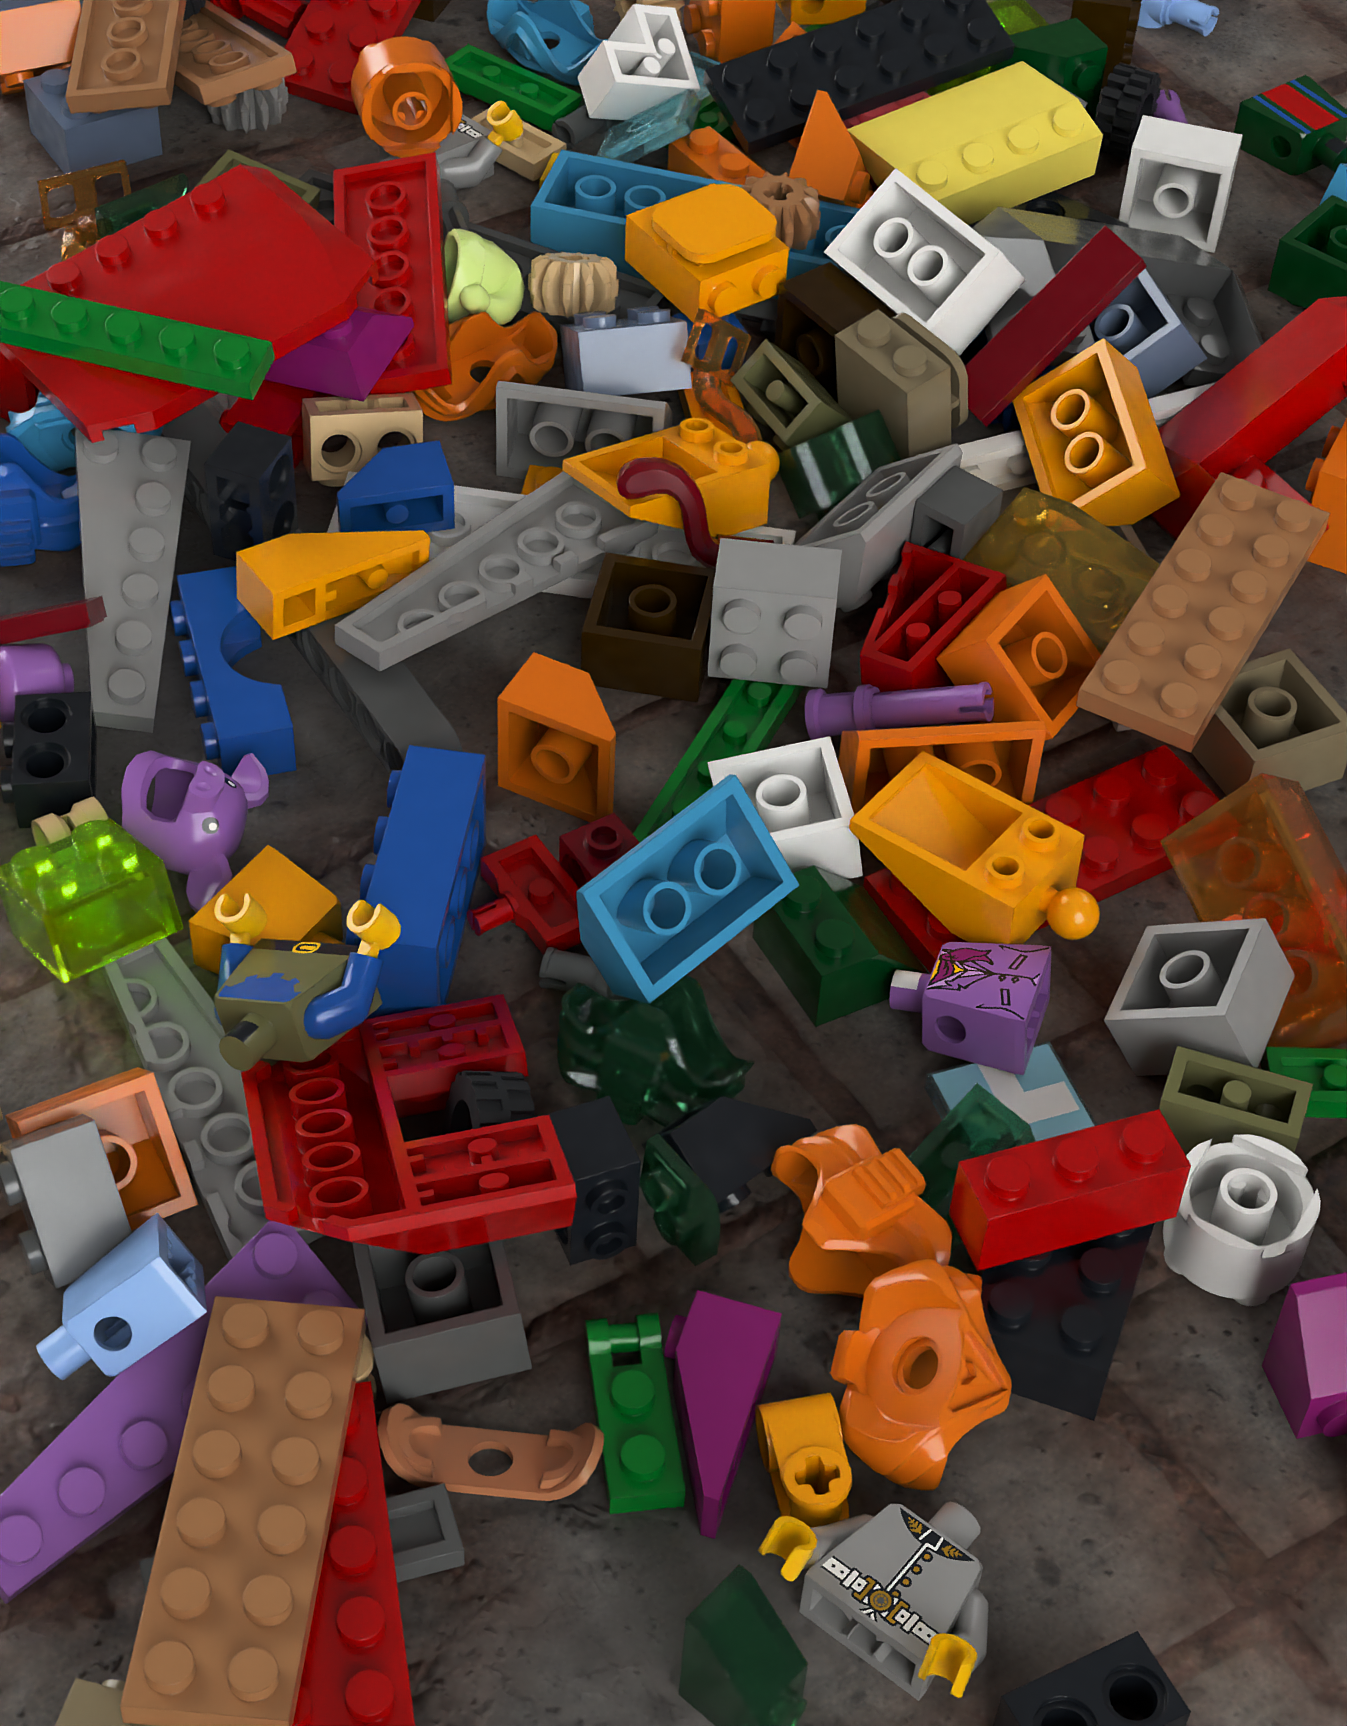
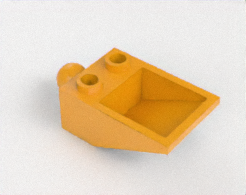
M688 418L683 420L680 425L562 461V470L628 517L684 530L681 509L678 501L673 496L654 494L639 499H626L619 494L616 485L617 474L622 466L636 458H664L681 465L694 478L701 490L706 507L709 532L713 537H717V534L731 536L768 523L770 482L776 477L780 467L778 453L770 444L763 441H751L746 444L737 441L714 426L711 421L703 418Z
M925 751L920 752L850 819L849 829L952 934L967 942L1023 945L1046 920H1048L1051 929L1060 937L1078 940L1091 934L1098 924L1100 911L1096 899L1086 890L1076 888L1085 835Z

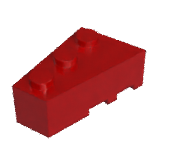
M906 541L902 550V563L897 574H892L889 581L888 597L884 607L878 608L860 652L862 685L870 684L873 687H877L880 692L955 686L936 658L996 593L1007 589L1006 574Z

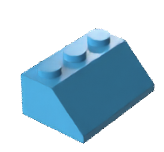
M729 774L576 891L580 940L613 994L650 1004L799 886L798 881L736 775Z

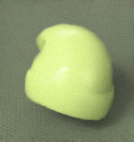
M452 229L451 232H448L444 241L449 322L452 323L469 314L486 312L497 324H507L520 310L524 296L525 285L516 262L494 242L483 239L480 235L471 231Z

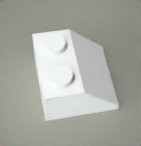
M830 736L707 762L713 787L729 774L738 777L792 873L815 865L844 879L863 876L859 839L849 829L850 819L854 816V812Z

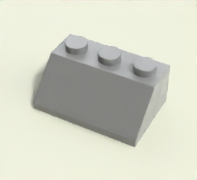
M498 381L496 386V475L525 479L529 465L562 468V461L564 459L671 428L673 412L667 402Z
M958 443L878 467L794 544L797 546L842 550L836 608L840 607L843 612H849L862 606L872 597L873 594L870 589L877 582L883 581L898 572L902 563V550L905 542L911 541L916 500L954 466L960 468L963 452Z

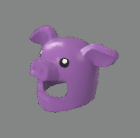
M152 750L137 754L126 767L121 789L122 843L125 853L153 865L189 875L186 894L189 906L197 913L232 880V872L228 860L236 852L242 841L248 809L262 805L269 797V779L265 768L253 753L243 756L231 777L223 773L217 765L206 761L196 763ZM155 777L154 802L150 812L147 809V794L151 781Z

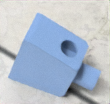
M156 1213L64 1291L63 1325L36 1345L40 1357L53 1374L61 1380H65L91 1359L108 1377L117 1376L207 1312L203 1266L162 1217Z

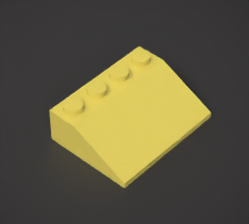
M1023 61L847 129L860 152L864 166L878 188L896 168L967 225L982 220L998 206L1013 208L1095 175L1103 134L1077 97Z

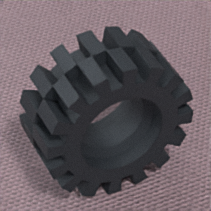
M1119 63V65L1114 67L1113 73H1110L1107 79V87H1103L1101 93L1102 100L1101 103L1097 104L1095 111L1098 114L1093 120L1103 134L1100 152L1130 160L1132 146L1143 115L1152 117L1153 113L1157 110L1158 103H1156V100L1160 96L1159 86L1161 84L1159 73L1124 63Z

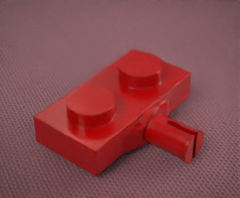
M536 834L481 858V876L498 896V899L467 911L468 922L471 929L475 930L477 936L510 921L527 933L543 955L548 947H555L558 950L564 951L582 943L580 940L576 891L580 888Z

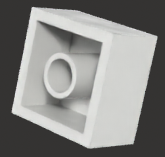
M1143 115L1131 150L1119 220L1129 224L1130 228L1183 236L1202 250L1215 253L1226 214L1243 135Z

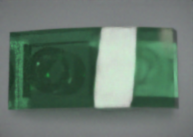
M659 1134L647 1139L640 1176V1188L647 1203L654 1209L653 1220L663 1239L670 1245L677 1246L693 1265L697 1266L718 1253L720 1215L716 1199L707 1185Z

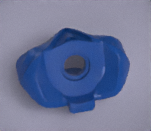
M1 433L0 567L32 564L36 561L35 550L68 552L76 549L81 544L76 474L67 476L53 471L32 455L14 435Z

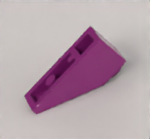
M697 1290L688 1317L675 1315L667 1337L664 1356L675 1360L673 1394L700 1535L715 1539L755 1421V1406L761 1403L777 1356L782 1313Z

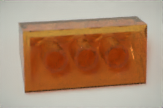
M1260 773L1160 842L1199 922L1266 918L1295 977L1266 1047L1332 1048L1347 1042V874L1299 781Z

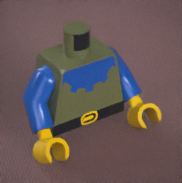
M246 893L244 896V905L241 911L238 904L228 894H223L218 898L214 909L215 916L231 934L230 943L222 945L214 1012L218 1023L225 1032V1036L219 1043L220 1053L223 1059L233 1068L240 1071H248L261 1058L293 1062L313 1060L351 1029L362 1024L370 1014L383 1004L377 983L384 961L377 958L379 951L395 943L401 932L398 918L383 904L379 903L376 908H373L365 900H359L349 910L347 926L350 931L362 939L360 946L263 938L254 946H250V939L258 936L266 926L267 914L249 893Z

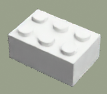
M896 168L824 251L847 276L855 280L857 284L896 315L899 313L910 315L951 347L959 356L1026 280L999 249Z

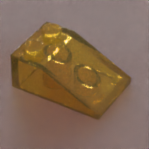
M1026 487L1021 490L962 559L1006 574L1007 589L1047 574L1101 655L1160 566L1158 562L1073 503Z

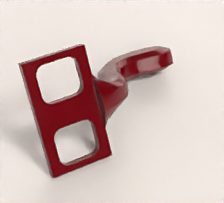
M657 457L636 458L625 463L617 474L616 485L618 492L626 499H639L654 494H668L678 501L682 514L685 540L691 555L706 568L716 569L720 538L774 543L773 540L717 534L715 539L709 532L706 507L701 490L694 478L679 464Z

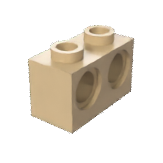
M414 394L368 395L364 402L344 397L302 398L303 463L311 481H319V483L325 486H344L348 472H359L381 450V448H378V443L389 432L403 433V437L397 446L423 443V410ZM333 435H345L348 437L345 446L339 451L325 452L322 450L324 442Z

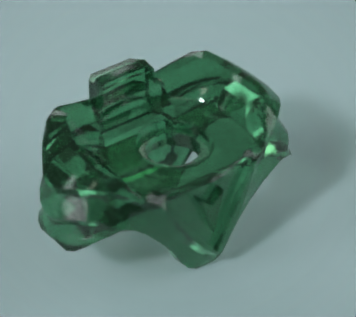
M688 975L681 978L650 1004L634 999L611 1000L584 983H577L563 995L561 1000L562 1010L559 1015V1032L557 1036V1058L561 1076L569 1085L597 1092L596 1100L610 1096L622 1123L626 1125H637L646 1115L661 1126L666 1127L691 1108L722 1096L736 1100L735 1097L745 1087L746 1073L755 1063L753 1060H744L736 1057L729 1050L711 1017L701 985L696 979Z

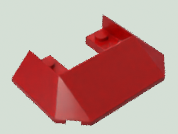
M1347 296L1320 298L1158 429L1181 497L1148 516L1175 541L1221 472L1238 479L1247 480L1254 485L1313 506L1265 463L1347 397Z
M504 994L365 1019L362 1024L351 1029L313 1060L307 1062L279 1060L272 1066L268 1062L259 1060L250 1070L241 1072L265 1218L349 1242L424 1255L572 1226L577 1200L576 1186L549 1115L404 1142L398 1118L445 1110L446 1101L450 1094L449 1089L459 1072L521 1073L524 1077L529 1076L526 1053Z

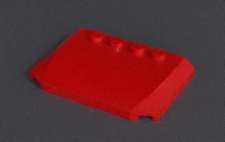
M240 164L211 181L196 186L191 192L160 209L149 212L143 218L118 232L103 237L96 244L67 260L52 265L45 272L21 285L271 341L275 355L274 361L349 319L358 307L357 294L367 281L374 286L379 279L376 261L268 169ZM0 342V352L91 443L104 441L102 431L133 424L137 434L156 430L219 394V392Z

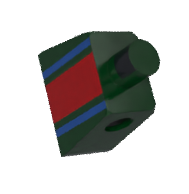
M1301 76L1240 102L1234 133L1243 135L1240 145L1241 150L1289 175L1295 176L1320 165H1324L1333 172H1336L1340 163L1347 164V143H1345L1347 137V110L1309 76Z

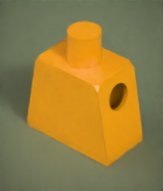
M269 845L255 856L189 920L194 964L216 974H219L222 945L230 943L231 934L216 918L214 913L215 904L223 894H228L238 904L241 911L244 905V896L246 893H249L267 914V923L264 930L255 938L250 939V946H254L261 938L344 944L342 942L341 903L337 896Z

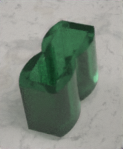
M878 409L778 454L780 460L778 472L798 518L816 513L820 521L878 467L900 461L901 458L883 416Z

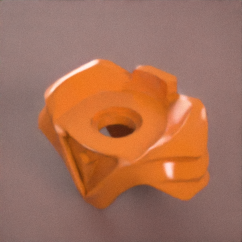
M536 311L529 313L518 322L507 327L497 324L486 312L469 314L449 324L452 385L411 391L409 393L414 394L425 415L440 421H457L467 418L476 412L495 409L498 381L536 385L551 370L558 347L557 331L541 313ZM480 366L491 368L481 383L474 380L470 374L474 368Z
M849 1124L824 1130L812 1137H804L792 1145L781 1146L776 1150L771 1165V1172L773 1176L796 1194L804 1211L800 1239L790 1257L788 1265L789 1277L800 1290L806 1293L840 1294L864 1298L865 1289L872 1280L892 1269L924 1259H934L941 1266H949L952 1248V1231L947 1220L919 1197L926 1187L924 1176L900 1148H893L882 1154L867 1128L857 1124Z
M934 1259L912 1262L892 1269L872 1280L865 1289L859 1330H844L838 1336L830 1372L833 1380L847 1386L838 1415L842 1438L852 1452L872 1470L883 1475L888 1480L905 1488L934 1491L939 1486L948 1454L953 1446L976 1425L1004 1412L1009 1404L1012 1389L1011 1377L996 1351L985 1320L981 1301V1277L976 1274L963 1273L952 1266H941Z

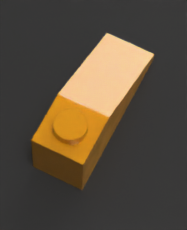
M424 530L287 534L236 552L237 599L271 639L275 640L361 608L429 562L430 537Z

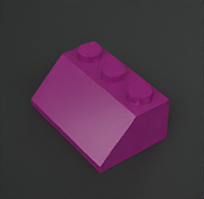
M358 306L349 319L274 361L264 380L364 402L413 329L412 317Z
M1347 1272L1290 1284L1262 1363V1368L1296 1439L1320 1433L1328 1437L1347 1434Z

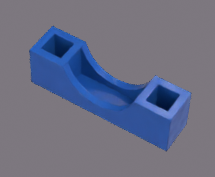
M236 566L176 575L179 600L169 602V611L175 637L186 635L187 639L179 641L185 677L196 675L197 681L189 682L195 718L206 716L208 723L200 724L206 760L217 759L219 768L230 777L243 756L253 753L263 765L267 775L296 771L293 724L281 684L255 681L239 674L232 668L245 655L262 647L260 625L237 599Z

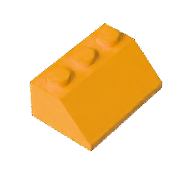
M1104 338L1029 384L1013 400L1050 525L1056 530L1133 525L1181 497L1138 368Z

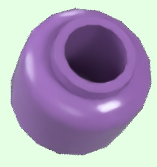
M44 643L0 645V722L14 721L15 695L69 693L74 691V677L71 666L68 663H61L59 655L52 646Z

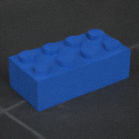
M409 745L402 771H391L387 789V807L391 808L389 817H378L373 844L374 855H378L375 865L365 864L360 884V900H365L373 908H376L379 903L383 904L398 918L401 932L395 943L379 951L377 959L384 962L377 988L383 1004L366 1019L440 1006L447 1003L467 922V911L470 910L481 866V858L486 846L485 755ZM347 926L345 945L360 946L362 939L350 931Z

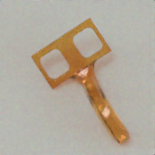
M124 159L37 181L45 230L52 231L66 227L60 245L61 262L96 244L100 240L106 222L111 216L134 210L127 163ZM120 173L124 198L117 203L99 206L95 188L96 180L102 176ZM72 185L76 203L75 211L69 215L51 218L47 199L48 192L54 188Z
M698 308L681 362L694 369L692 386L696 401L707 413L726 425L732 431L733 438L745 444L751 441H762L760 430L753 418L743 408L728 399L721 389V383L735 388L730 379L742 367L752 336L709 311ZM707 323L712 327V335L703 359L700 360L695 355V349L702 328ZM734 338L737 340L738 347L731 369L726 374L722 371L721 364L729 340Z

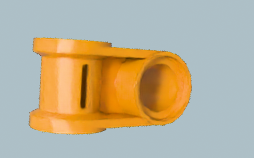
M831 1392L756 1405L755 1423L760 1453L764 1467L770 1473L781 1517H794L804 1522L810 1528L848 1519L849 1505L847 1496L852 1485V1474L843 1445L837 1406Z

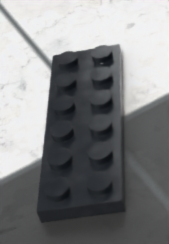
M896 0L705 69L704 84L748 156L802 136L817 90L828 93L843 121L1012 59L1015 44L986 0Z

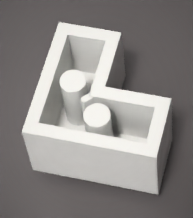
M633 4L608 41H602L578 75L589 118L665 124L682 114L700 91L676 9L671 7Z

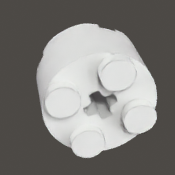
M1243 1134L1233 1135L1232 1142L1210 1146L1212 1141L1210 1139L1198 1144L1186 1155L1191 1168L1176 1217L1165 1220L1163 1225L1165 1262L1171 1270L1184 1275L1189 1281L1205 1291L1234 1299L1245 1306H1258L1265 1303L1271 1294L1278 1292L1288 1285L1299 1271L1320 1211L1321 1200L1318 1188L1314 1193L1310 1182L1306 1178L1308 1168L1301 1159L1277 1142L1260 1136Z

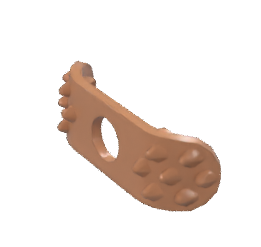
M400 1403L382 1411L378 1425L380 1448L387 1464L398 1476L410 1484L421 1488H428L445 1483L446 1490L449 1492L536 1501L559 1500L575 1493L583 1485H586L598 1464L604 1445V1433L592 1423H583L569 1432L550 1430L548 1435L444 1425L441 1422V1418L423 1417L410 1406ZM497 1449L503 1451L511 1458L512 1465L506 1472L500 1475L485 1476L475 1472L468 1462L472 1455L478 1451Z

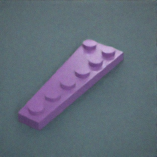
M269 1220L205 1286L207 1312L119 1373L0 1495V1597L5 1604L174 1476L215 1296L358 1308L293 1226Z

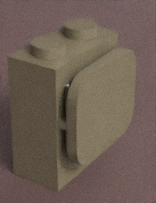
M879 309L835 334L838 404L858 425L847 437L881 466L951 445V428H957L968 419V375L961 358L951 347L910 315L899 313L890 319Z

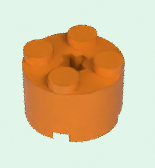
M393 37L363 48L352 75L351 94L367 135L371 140L383 147L385 152L399 158L433 153L441 147L440 142L450 132L453 135L458 128L462 117L463 105L458 86L444 57L436 46L429 41L414 37Z

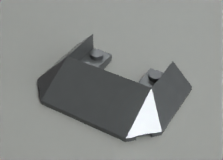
M1000 206L972 227L973 230L999 249L1026 279L984 327L988 342L1106 225L1144 260L1147 265L1146 270L1163 291L1207 357L1206 360L1182 376L1184 385L1203 386L1217 382L1264 344L1239 277L1232 269L1183 236ZM1089 325L1049 366L1058 367L1095 344Z

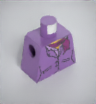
M971 942L946 943L941 947L931 974L898 969L895 971L890 988V1008L922 1013V1044L929 1051L1006 1072L1024 1075L1050 1000L1051 947Z

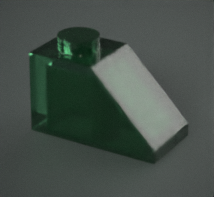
M739 1564L685 1619L679 1695L715 1726L796 1725L807 1706V1700L803 1698L808 1662L754 1576Z

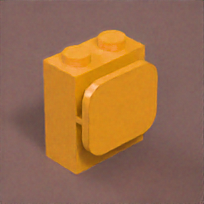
M712 183L626 215L625 261L696 326L703 325L779 295V283L786 281L789 247L775 236L777 227L775 216L744 189L731 184Z

